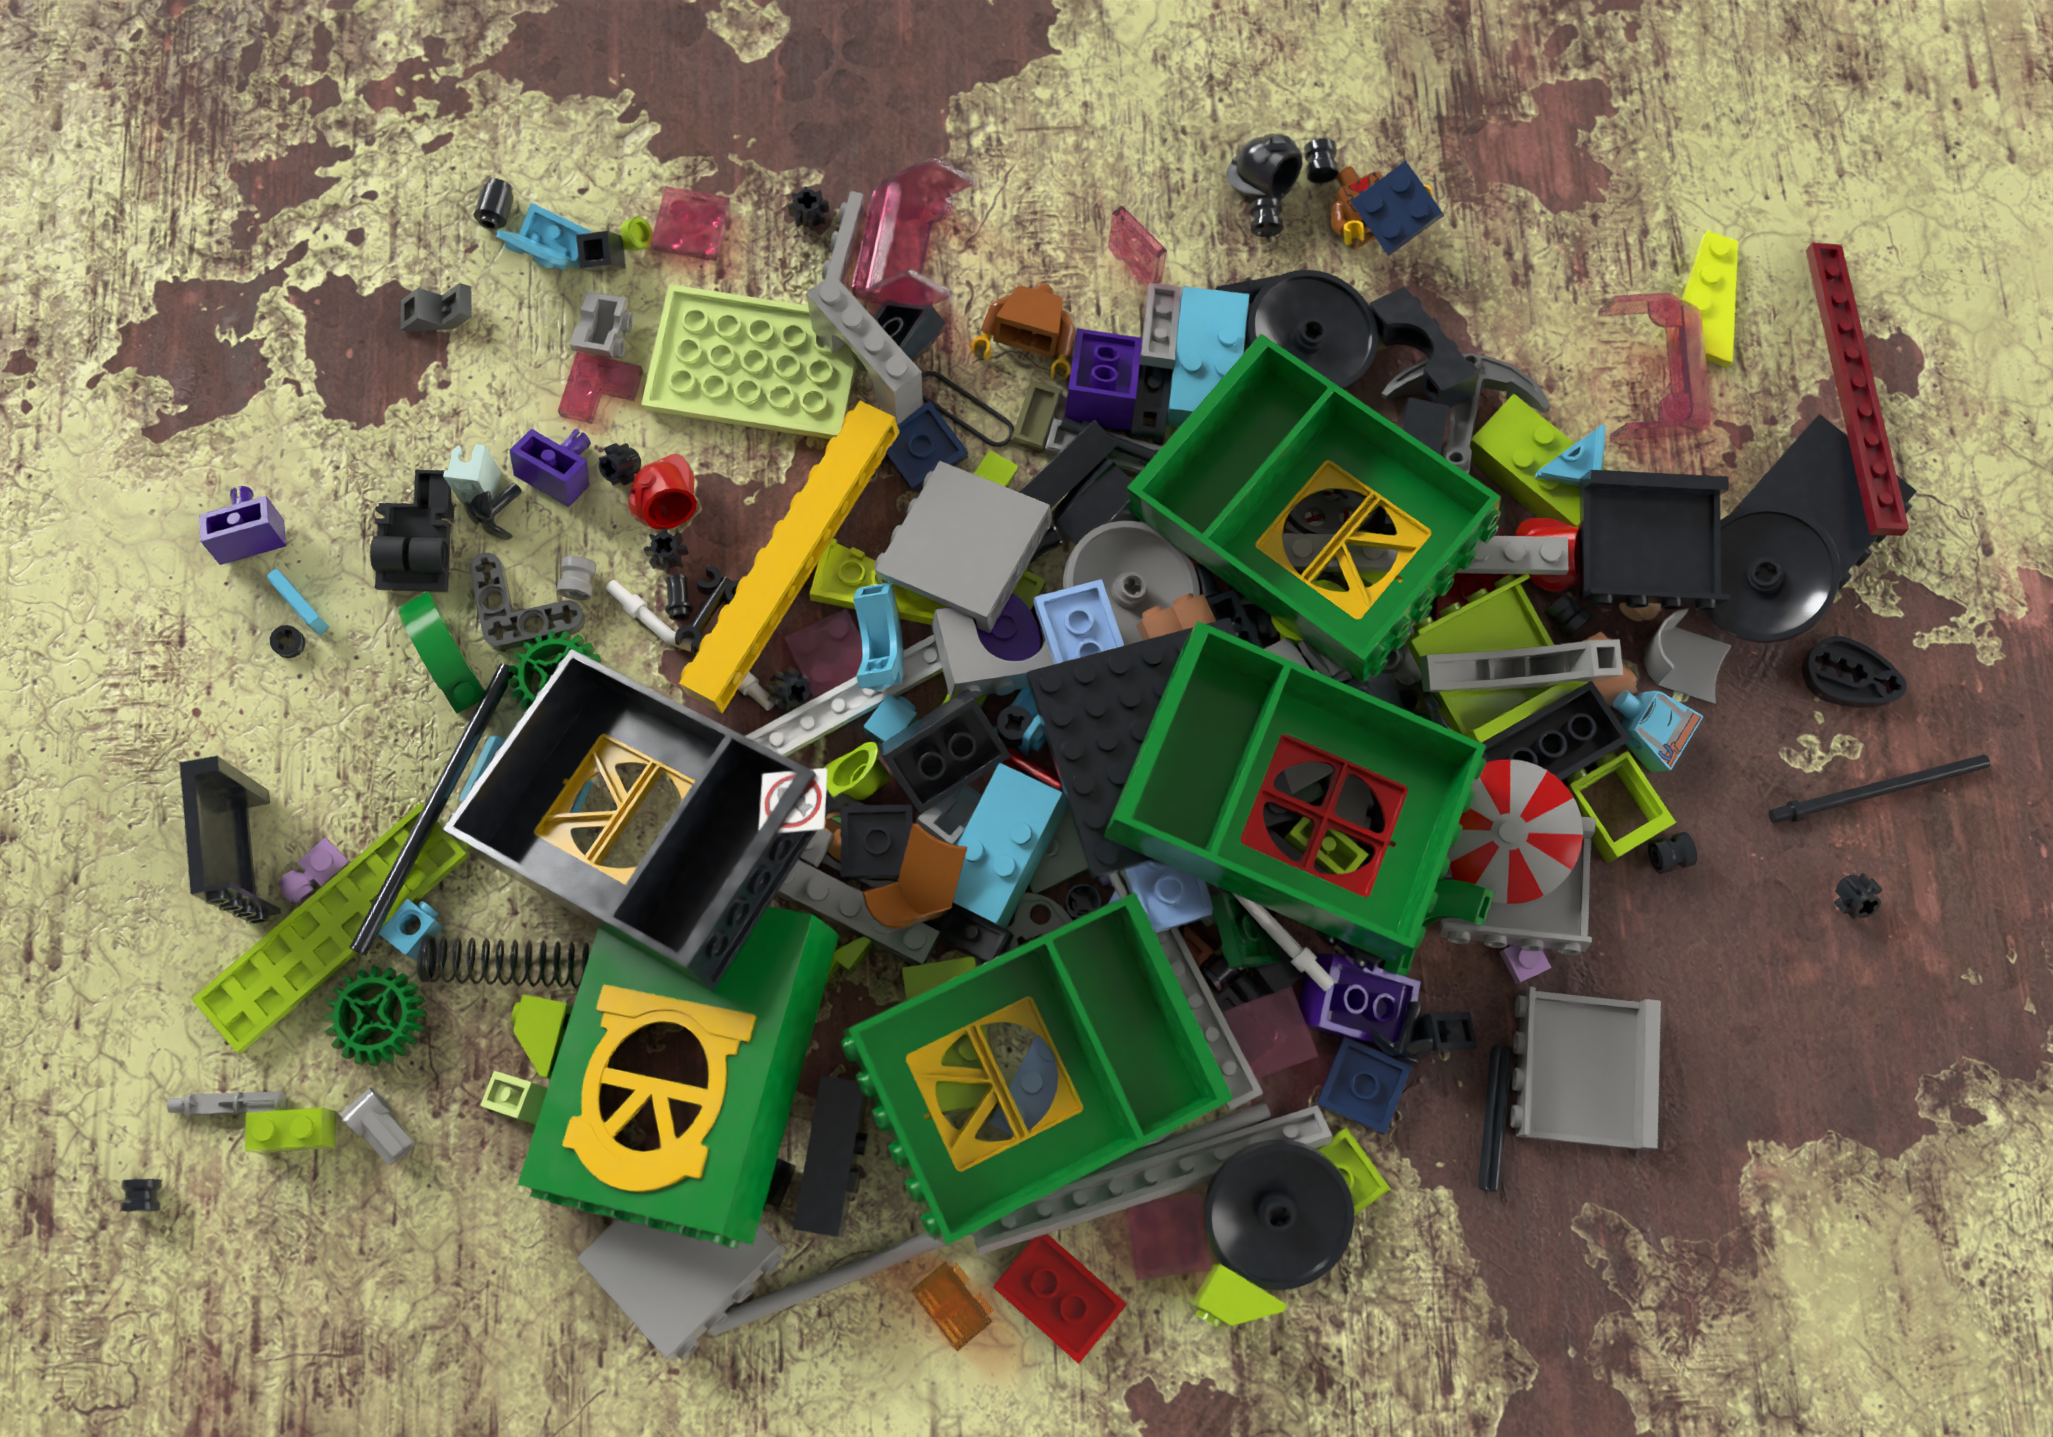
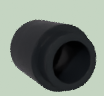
M490 178L486 184L482 185L475 207L474 218L483 228L488 230H497L506 226L513 203V188L502 179Z

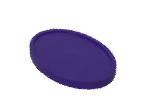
M1014 593L1011 594L990 633L978 629L976 619L973 617L981 644L995 657L1006 661H1022L1033 657L1039 652L1040 633L1037 622L1028 606Z

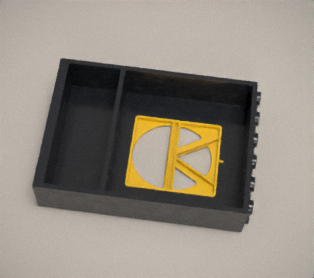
M571 649L566 657L559 662L554 674L544 688L537 693L534 702L525 715L517 721L512 733L503 746L495 752L492 761L481 777L473 783L470 792L459 808L451 814L449 822L443 830L478 859L713 992L817 832V830L777 833L817 774L805 766ZM622 764L647 765L627 793L615 767ZM796 772V776L759 830L763 774ZM601 773L618 807L617 810L571 813L573 803L580 790L590 779ZM665 773L676 785L682 801L640 864L636 867L622 869L600 865L661 774ZM827 788L825 818L836 803ZM604 827L587 854L583 855L575 844L571 833L572 829Z

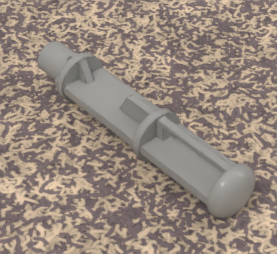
M283 1091L216 1094L192 1093L187 1094L183 1098H169L167 1110L169 1113H184L187 1116L241 1115L248 1112L285 1110L287 1099Z

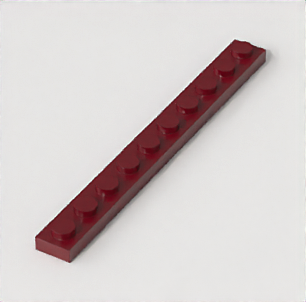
M1812 242L1805 251L1869 532L1871 535L1903 536L1909 530V525L1843 247L1841 244Z

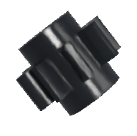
M805 186L804 190H801L798 194H791L794 204L788 205L789 216H795L796 227L803 225L811 231L819 223H826L824 213L829 212L828 201H822L821 190L815 192Z
M614 443L605 447L606 455L599 457L601 475L607 481H611L613 486L619 483L625 486L634 482V474L641 470V458L638 452L630 448L628 443L620 446Z
M663 528L662 533L656 536L653 534L649 535L651 546L644 547V552L646 556L652 557L649 563L653 569L660 565L665 569L666 574H669L671 568L676 566L683 567L682 555L689 554L687 546L680 545L683 541L681 533L672 536L666 528ZM664 548L668 551L672 549L670 553H667L666 551L661 552V550H663Z
M789 666L785 673L775 670L769 683L765 685L770 693L767 700L778 705V709L785 712L790 711L791 705L796 707L802 706L811 694L806 685L809 678L799 674V670Z
M1864 873L1860 876L1849 875L1838 883L1835 892L1840 898L1836 899L1834 903L1843 914L1848 913L1853 919L1857 916L1861 918L1869 917L1879 909L1881 900L1877 894L1883 889L1873 878L1869 879Z

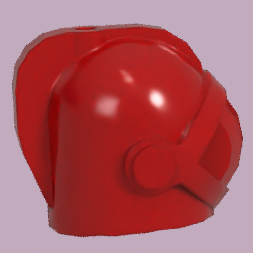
M670 454L658 461L645 465L636 474L634 483L629 491L628 501L631 515L636 521L647 527L663 530V528H675L692 517L697 508V501L693 495L694 473L690 464L682 455Z
M1532 518L1520 523L1516 529L1515 536L1568 537L1567 574H1529V579H1532V583L1546 591L1559 592L1574 586L1580 581V526H1571L1551 518Z

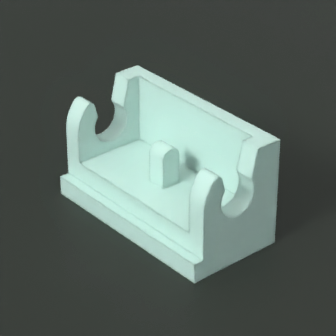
M476 444L472 451V459L466 463L460 461L462 448L456 446L451 454L449 468L444 470L443 477L459 501L471 503L475 496L486 491H490L493 500L497 495L501 471L486 446Z

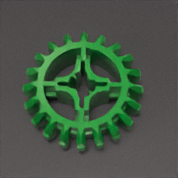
M551 630L548 634V640L545 641L541 635L536 634L535 640L537 644L533 647L530 643L524 642L523 647L527 652L525 655L515 653L514 658L520 665L509 666V671L515 677L508 681L511 688H515L511 695L515 701H520V709L526 712L534 702L535 696L531 689L533 672H536L542 678L538 687L541 690L550 679L548 674L551 676L554 674L559 662L566 657L571 649L601 663L602 659L599 654H593L595 650L591 643L584 645V640L579 635L571 640V635L567 631H564L558 639L556 633ZM558 655V656H557L554 660H552V661H548V662L543 661V660H545L546 658H548V657H550V656Z
M373 966L370 975L366 970L359 969L357 971V981L350 976L344 977V983L347 986L345 990L339 987L333 988V992L339 998L336 1002L333 1000L326 1002V1005L333 1008L334 1012L333 1014L325 1015L323 1017L324 1021L334 1023V1025L329 1027L325 1033L329 1037H336L331 1045L337 1050L343 1048V1058L349 1060L354 1057L355 1063L359 1065H364L368 1060L371 1066L376 1067L379 1066L381 1058L385 1063H393L394 1051L403 1057L407 1055V1050L404 1047L405 1043L414 1046L418 1044L417 1039L412 1037L414 1030L417 1032L425 1030L424 1026L417 1023V1019L425 1018L427 1012L417 1009L418 1006L425 1002V998L421 995H415L419 986L415 983L407 984L409 976L404 973L396 976V970L390 967L383 973L380 967ZM387 988L383 994L378 993L373 1000L363 1001L360 999L363 994L372 989ZM397 998H399L402 1007V1016L399 1024L393 1016L394 1009L398 1004L396 1002ZM365 1008L372 1011L376 1010L377 1014L381 1016L380 1019L385 1021L387 1025L378 1021L374 1022L373 1017ZM352 1009L357 1014V1022L353 1028L354 1034H352L350 1028ZM387 1031L392 1034L387 1040L379 1044L364 1045L368 1038L373 1039L378 1032Z

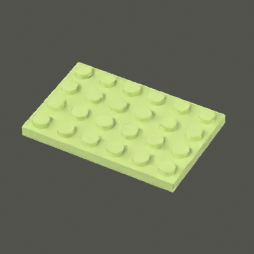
M669 284L641 406L644 411L831 440V438L837 437L843 427L857 364L851 355L852 349L847 344L835 353H832L812 330L809 307L807 305Z

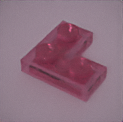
M577 351L558 408L560 417L593 424L602 394L634 401L643 374L642 367Z

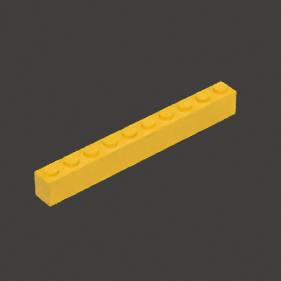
M862 401L858 402L854 410H850L846 414L842 429L837 437L831 438L828 442L825 455L819 465L816 464L811 469L807 484L801 492H797L793 497L790 510L785 518L779 520L775 525L772 538L766 548L760 549L757 553L754 566L748 576H744L739 581L736 594L730 604L725 605L721 609L718 623L711 634H706L702 639L695 659L684 667L679 684L689 697L723 714L885 457L889 446L891 447L900 433L894 416Z

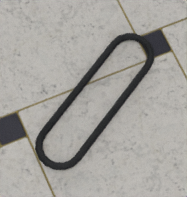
M935 371L921 373L922 379L927 376H934L1003 421L1009 427V435L1004 441H992L925 395H923L924 402L931 401L939 412L991 446L1002 447L1011 441L1014 427L1006 417Z

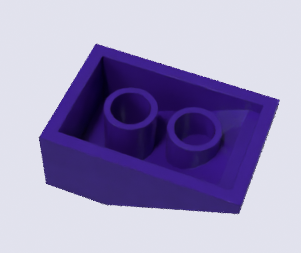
M1077 328L1064 417L1083 423V421L1091 423L1095 419L1101 427L1130 431L1136 402L1142 338Z
M1313 953L1317 957L1315 961L1335 980V983L1328 990L1324 991L1305 972L1294 1024L1339 1037L1345 1036L1352 1040L1376 1045L1371 1037L1372 1029L1392 1042L1399 1040L1408 1002H1417L1421 981L1380 968H1376L1373 972L1367 968L1360 970L1351 964L1347 958L1336 954Z

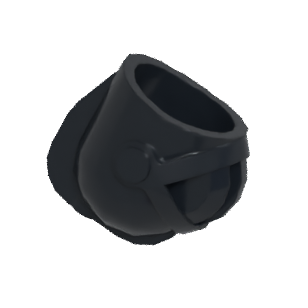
M1271 133L1264 135V137L1253 138L1232 159L1226 172L1228 183L1245 196L1274 198L1281 201L1292 189L1301 172L1303 160L1300 149L1294 140L1283 134Z

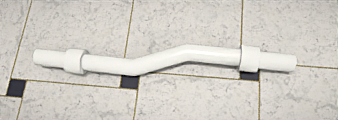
M616 580L608 583L606 591L623 605V610L633 619L638 618L665 643L691 652L693 638H685L679 646L676 645V632L647 608V603L637 594L632 595ZM748 672L738 690L745 696L749 694L767 711L775 705L767 700L770 694L758 685L759 680Z
M1232 893L1261 927L1293 958L1291 963L1300 972L1305 971L1324 991L1328 990L1335 983V980L1315 961L1317 957L1307 947L1303 949L1263 906Z

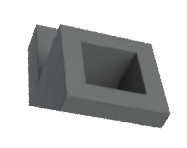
M462 283L457 284L443 295L417 288L401 299L402 331L455 329L472 317V287Z

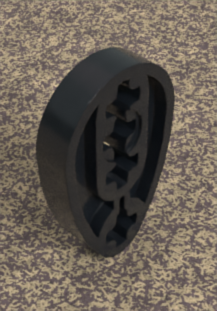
M1832 636L1823 639L1807 652L1803 660L1802 674L1807 687L1815 696L1826 702L1856 708L1878 707L1895 702L1907 690L1905 678L1888 660L1868 646L1847 637ZM1821 657L1823 658L1824 665L1833 666L1839 663L1841 664L1840 670L1846 673L1837 676L1836 669L1832 667H1827L1822 671L1819 669V663L1815 661ZM1852 669H1855L1856 676L1861 678L1857 682L1852 681L1853 675L1848 673ZM1885 681L1890 682L1889 687L1894 691L1889 694L1886 693V687L1881 684Z

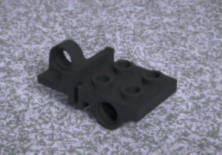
M415 470L414 504L379 503V506H375V511L385 516V518H375L378 532L377 536L373 537L370 546L371 566L376 571L375 589L386 591L448 592L451 524L442 519H454L455 507L451 500V487L443 477L444 470Z

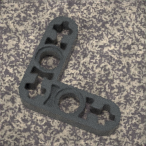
M481 553L472 560L470 572L482 634L486 642L493 649L503 651L522 647L524 642L530 644L537 643L535 640L536 634L541 635L545 641L548 640L550 630L554 631L558 638H560L564 631L573 635L584 627V612L576 602L571 600H563L513 612L505 568L499 558L492 553ZM490 563L493 567L490 570V574L494 584L488 585L487 578L481 572L485 570V564ZM496 593L502 595L503 602L499 608L490 610L485 607V600L489 595ZM566 611H571L573 615H577L572 617L571 624H566L564 620H559L565 618ZM549 614L552 615L554 620H557L553 621L556 626L554 629H551V622L547 617ZM533 617L541 618L543 620V627L539 632L534 634L526 632L525 625L529 619ZM517 622V628L521 633V636L517 637L514 631H511L516 630L515 626L513 625V623ZM500 626L505 631H509L503 634L502 640H497L495 636H492L497 633V628Z

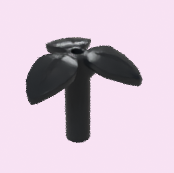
M511 483L493 500L490 491L482 492L475 496L471 503H463L464 508L476 526L481 523L482 529L487 534L499 539L508 540L513 535L494 523V517L522 493V490L516 483Z
M1415 1001L1408 1002L1400 1037L1396 1042H1392L1374 1029L1371 1030V1037L1374 1043L1384 1054L1395 1056V1059L1409 1064L1421 1063L1422 1059L1431 1054L1433 1048L1432 1038L1414 1041L1422 1004Z

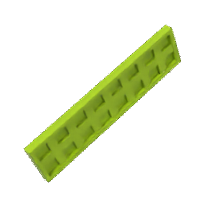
M422 803L413 808L191 998L236 1053L242 1054L358 954L349 947L424 807ZM438 820L381 929L406 899L413 903L418 902L469 857L456 840L443 830L444 827Z

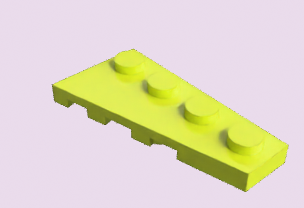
M1709 230L1703 235L1666 343L1668 347L1729 368L1733 363L1738 259L1737 240Z
M833 538L818 562L810 590V600L855 609L853 598L857 589L879 584L876 572L874 571L876 560L865 556V552L854 547L849 549L838 544L837 540ZM892 583L899 619L932 625L936 609L950 608Z

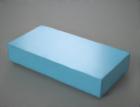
M277 568L267 575L270 583L316 634L321 635L330 628Z

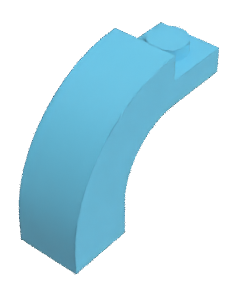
M892 583L858 588L853 601L859 621L863 651L862 662L856 675L859 689L867 688L877 691L886 689L891 685L902 684L904 676L903 640Z

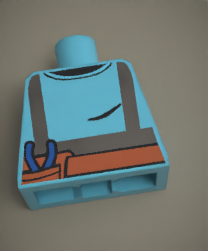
M1626 690L1620 693L1613 702V707L1624 715L1621 725L1631 738L1625 745L1650 772L1672 770L1703 718L1698 712L1660 691L1640 693L1635 697Z

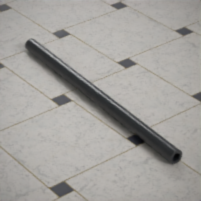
M499 664L349 947L351 950L365 956L370 950L509 685V679L514 676L509 671V665Z

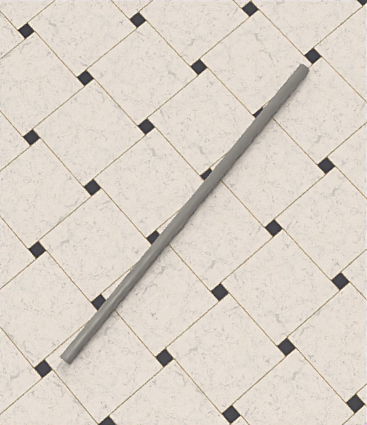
M1262 1101L1156 1144L1126 1154L1075 1181L1255 1125L1270 1119V1111L1265 1101ZM927 1233L908 1239L726 1310L727 1317L716 1329L711 1331V1335L716 1336L946 1246V1244L937 1239L934 1240ZM972 1233L969 1234V1235H967V1236H965V1237H963V1238H961V1239H964V1238H966V1237L971 1236Z

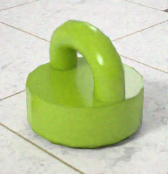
M635 216L622 223L620 233L624 250L641 251L650 247L653 242V231L646 219Z

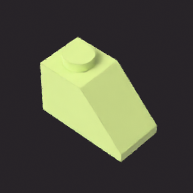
M494 1071L480 1106L536 1125L548 1088Z

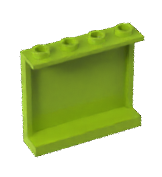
M1510 574L1495 582L1496 590L1488 594L1486 588H1483L1467 597L1468 605L1461 608L1457 602L1439 612L1442 616L1441 619L1433 622L1432 618L1428 617L1421 623L1411 626L1414 633L1409 635L1405 644L1420 671V657L1424 655L1488 652L1554 645L1520 584L1530 578L1529 574H1525L1517 579L1514 578L1513 574ZM1566 682L1536 689L1434 692L1439 700L1442 706L1441 709L1453 731L1481 743L1588 682Z

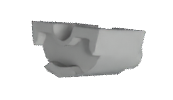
M586 292L581 307L580 324L575 326L569 344L573 351L621 359L625 350L624 333L630 332L633 324L632 312H627L626 298Z
M967 784L922 813L917 819L916 824H919L926 832L940 841L958 845L983 795Z

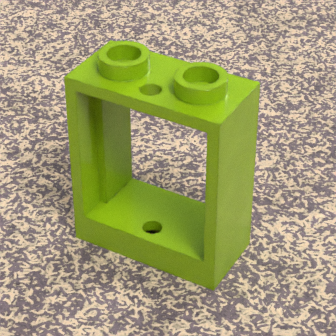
M1629 751L1618 757L1612 752L1595 763L1598 767L1596 770L1588 774L1583 769L1566 780L1569 784L1567 788L1577 803L1581 817L1595 818V832L1591 841L1607 864L1676 823ZM1616 771L1649 821L1616 842H1613L1580 792Z

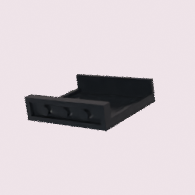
M1821 414L1805 428L1731 512L1733 513L1750 506L1770 504L1793 508L1814 519L1829 534L1837 549L1841 571L1838 591L1852 577L1848 572L1853 565L1860 567L1872 554L1869 546L1874 541L1879 544L1887 536L1870 534L1848 436ZM1897 475L1905 513H1907L1913 506L1908 501L1917 490Z
M1590 470L1580 478V600H1591L1594 606L1613 605V602H1626V607L1643 608L1647 607L1648 603L1661 604V609L1667 610L1680 609L1683 605H1694L1697 611H1713L1717 609L1718 605L1730 600V594H1721L1720 495L1729 490V477Z
M218 755L179 762L190 894L205 901L208 905L218 907L220 911H226L232 914L233 917L246 920L248 924L267 922L269 916L281 914L280 908L256 896L248 808L270 804L269 790Z

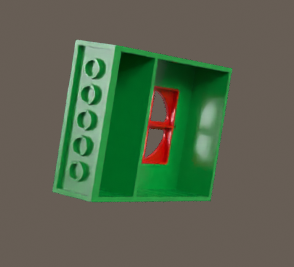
M1197 620L1183 645L1104 837L1392 962L1402 955H1407L1413 948H1418L1424 938L1426 927L1422 926L1425 914H1430L1437 902L1438 893L1434 889L1438 879L1442 880L1449 868L1450 859L1446 856L1450 845L1454 846L1457 843L1463 826L1458 824L1462 812L1466 813L1473 801L1474 792L1470 791L1474 779L1478 780L1484 770L1486 759L1482 758L1486 745ZM1303 763H1324L1332 766L1334 770L1323 803L1318 807L1275 789L1273 783L1276 776L1292 766ZM1353 775L1358 777L1370 788L1377 798L1385 820L1382 833H1375L1345 820L1335 813V807L1347 776ZM1266 803L1276 804L1312 821L1313 829L1300 861H1292L1285 856L1269 836L1263 819V808ZM1329 829L1336 830L1372 846L1375 851L1371 862L1353 872L1325 874L1316 871L1314 867V862L1325 833Z

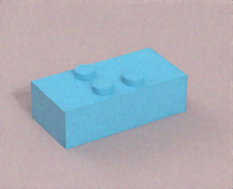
M1183 286L1166 425L1180 427L1243 355L1249 294Z
M999 763L957 845L967 846V852L953 903L1006 929L1068 807L1065 795Z

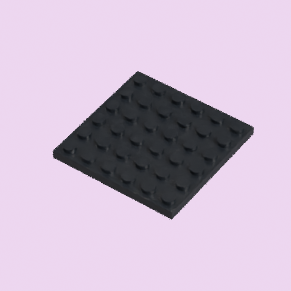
M1230 617L1207 623L1211 627L1236 637ZM1194 627L1027 671L1026 678L1092 879L1158 861L1107 839L1104 835L1183 645ZM1282 771L1276 776L1273 783L1274 787L1278 791L1293 797L1285 772ZM1270 802L1266 803L1263 808V819L1266 829L1293 822L1300 818L1299 814Z

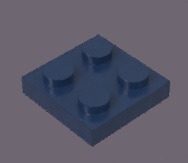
M1404 161L1351 200L1352 205L1388 256L1444 217L1443 212L1407 161Z
M929 401L897 425L900 433L891 447L889 446L885 455L912 493L923 487L928 472L934 471L939 461L956 466L968 458V451L931 401Z
M1344 1036L1340 1041L1315 1105L1381 1135H1385L1412 1066Z

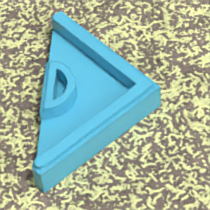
M1600 425L1596 430L1575 443L1542 469H1539L1535 473V479L1559 481V483L1580 486V478L1588 471L1602 470L1606 426Z

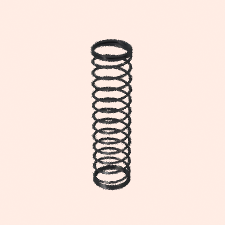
M426 935L420 943L417 971L421 982L427 983L429 981L435 983L441 977L445 983H450L456 978L460 984H463L470 977L473 984L476 985L484 978L489 985L494 984L499 979L500 983L506 986L513 978L514 983L519 987L526 979L532 987H535L540 980H542L545 987H550L556 979L558 986L561 988L565 987L570 980L572 986L577 989L581 984L589 959V944L585 942L583 946V972L578 985H575L572 975L575 957V944L573 941L569 944L568 975L563 985L560 983L558 976L561 944L559 941L555 943L554 974L549 984L546 983L543 973L547 946L544 940L540 944V973L535 983H532L529 975L532 961V942L530 939L525 947V975L520 983L516 980L515 976L518 959V941L516 939L513 940L511 945V974L507 982H503L500 973L504 957V941L501 938L497 942V972L492 982L488 980L486 974L490 955V941L487 938L484 939L482 945V974L478 981H475L472 975L476 954V942L473 937L468 943V973L463 981L460 980L457 972L462 952V943L459 937L455 939L453 945L452 962L454 972L449 980L444 977L443 973L447 959V939L444 936L440 939L438 948V976L432 979L436 968L437 947L435 939L431 935ZM443 941H444V953H443V960H442V946H443ZM428 943L430 948L429 967L427 963ZM457 943H458V955H457V961H456V950H457Z

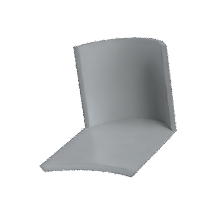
M1689 608L1676 611L1664 620L1650 637L1644 648V665L1647 673L1659 686L1716 704L1717 674L1731 645L1675 627L1688 612Z

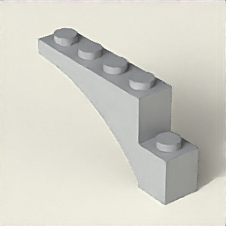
M1589 640L1524 649L1432 654L1420 657L1423 692L1536 689L1566 682L1600 681L1623 675L1620 640Z

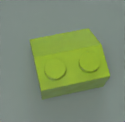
M523 994L521 1002H517L512 1011L511 1024L514 1025L513 1032L538 1074L550 1080L573 1007L564 1002Z
M1221 1264L1211 1265L1190 1304L1198 1309L1195 1314L1197 1318L1217 1328L1221 1324L1234 1326L1282 1313L1287 1307V1304Z

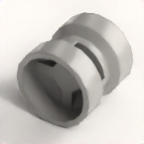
M578 556L563 557L560 568L563 572V577L558 581L557 594L573 600L590 599L593 590L590 581L595 575L596 563Z

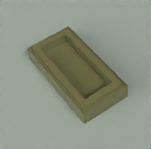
M1031 380L1011 437V444L1043 453L1053 419L1056 416L1063 395L1062 389Z

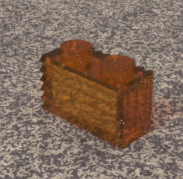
M944 1261L910 1291L958 1352L993 1322L988 1315L994 1310L981 1293H978L975 1297L965 1286L970 1279L957 1262L950 1267L947 1261Z

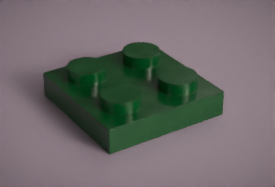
M1231 892L1219 893L1210 897L1213 906V919L1218 925L1223 942L1222 952L1228 961L1230 969L1269 966L1280 962L1274 939Z

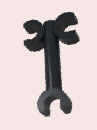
M713 566L706 567V576L712 578V582L707 583L700 579L697 581L698 591L710 596L690 626H682L675 633V644L678 646L685 638L690 637L694 639L691 643V652L694 654L699 651L702 631L724 598L726 603L730 604L740 581L732 582L727 577L721 578L720 571Z

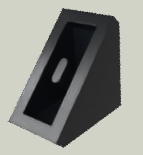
M1470 1012L1429 1013L1419 1018L1416 1031L1418 1040L1433 1039V1048L1430 1055L1477 1048Z

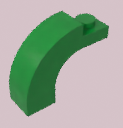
M428 591L399 606V615L412 643L436 685L442 690L455 713L458 714L480 702L485 689L460 650L450 631L447 619L431 593Z
M1437 881L1434 891L1438 893V899L1432 912L1425 914L1422 926L1427 929L1436 921L1445 918H1459L1484 926L1495 893L1494 891L1463 881ZM1413 948L1407 955H1402L1392 962L1383 959L1386 962L1383 970L1408 976L1417 948Z

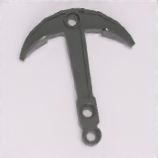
M1473 353L1462 355L1477 368L1479 378L1477 380L1475 396L1451 407L1448 445L1444 448L1443 452L1445 459L1467 474L1470 471L1472 455L1470 444L1480 392L1483 388L1506 391L1507 400L1515 394L1527 405L1542 413L1550 410L1545 394L1528 375L1512 364ZM1430 360L1422 361L1398 374L1384 389L1382 398L1389 400L1405 395L1425 394L1422 390L1424 367Z

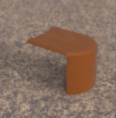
M913 823L898 881L862 892L865 906L873 919L884 927L897 930L942 917L952 907L967 846H957L940 841L926 832L919 824Z

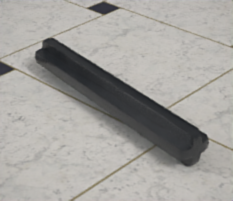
M1502 1045L1493 1046L1490 1054L1478 1188L1487 1192H1498L1501 1182L1513 1052L1512 1048Z

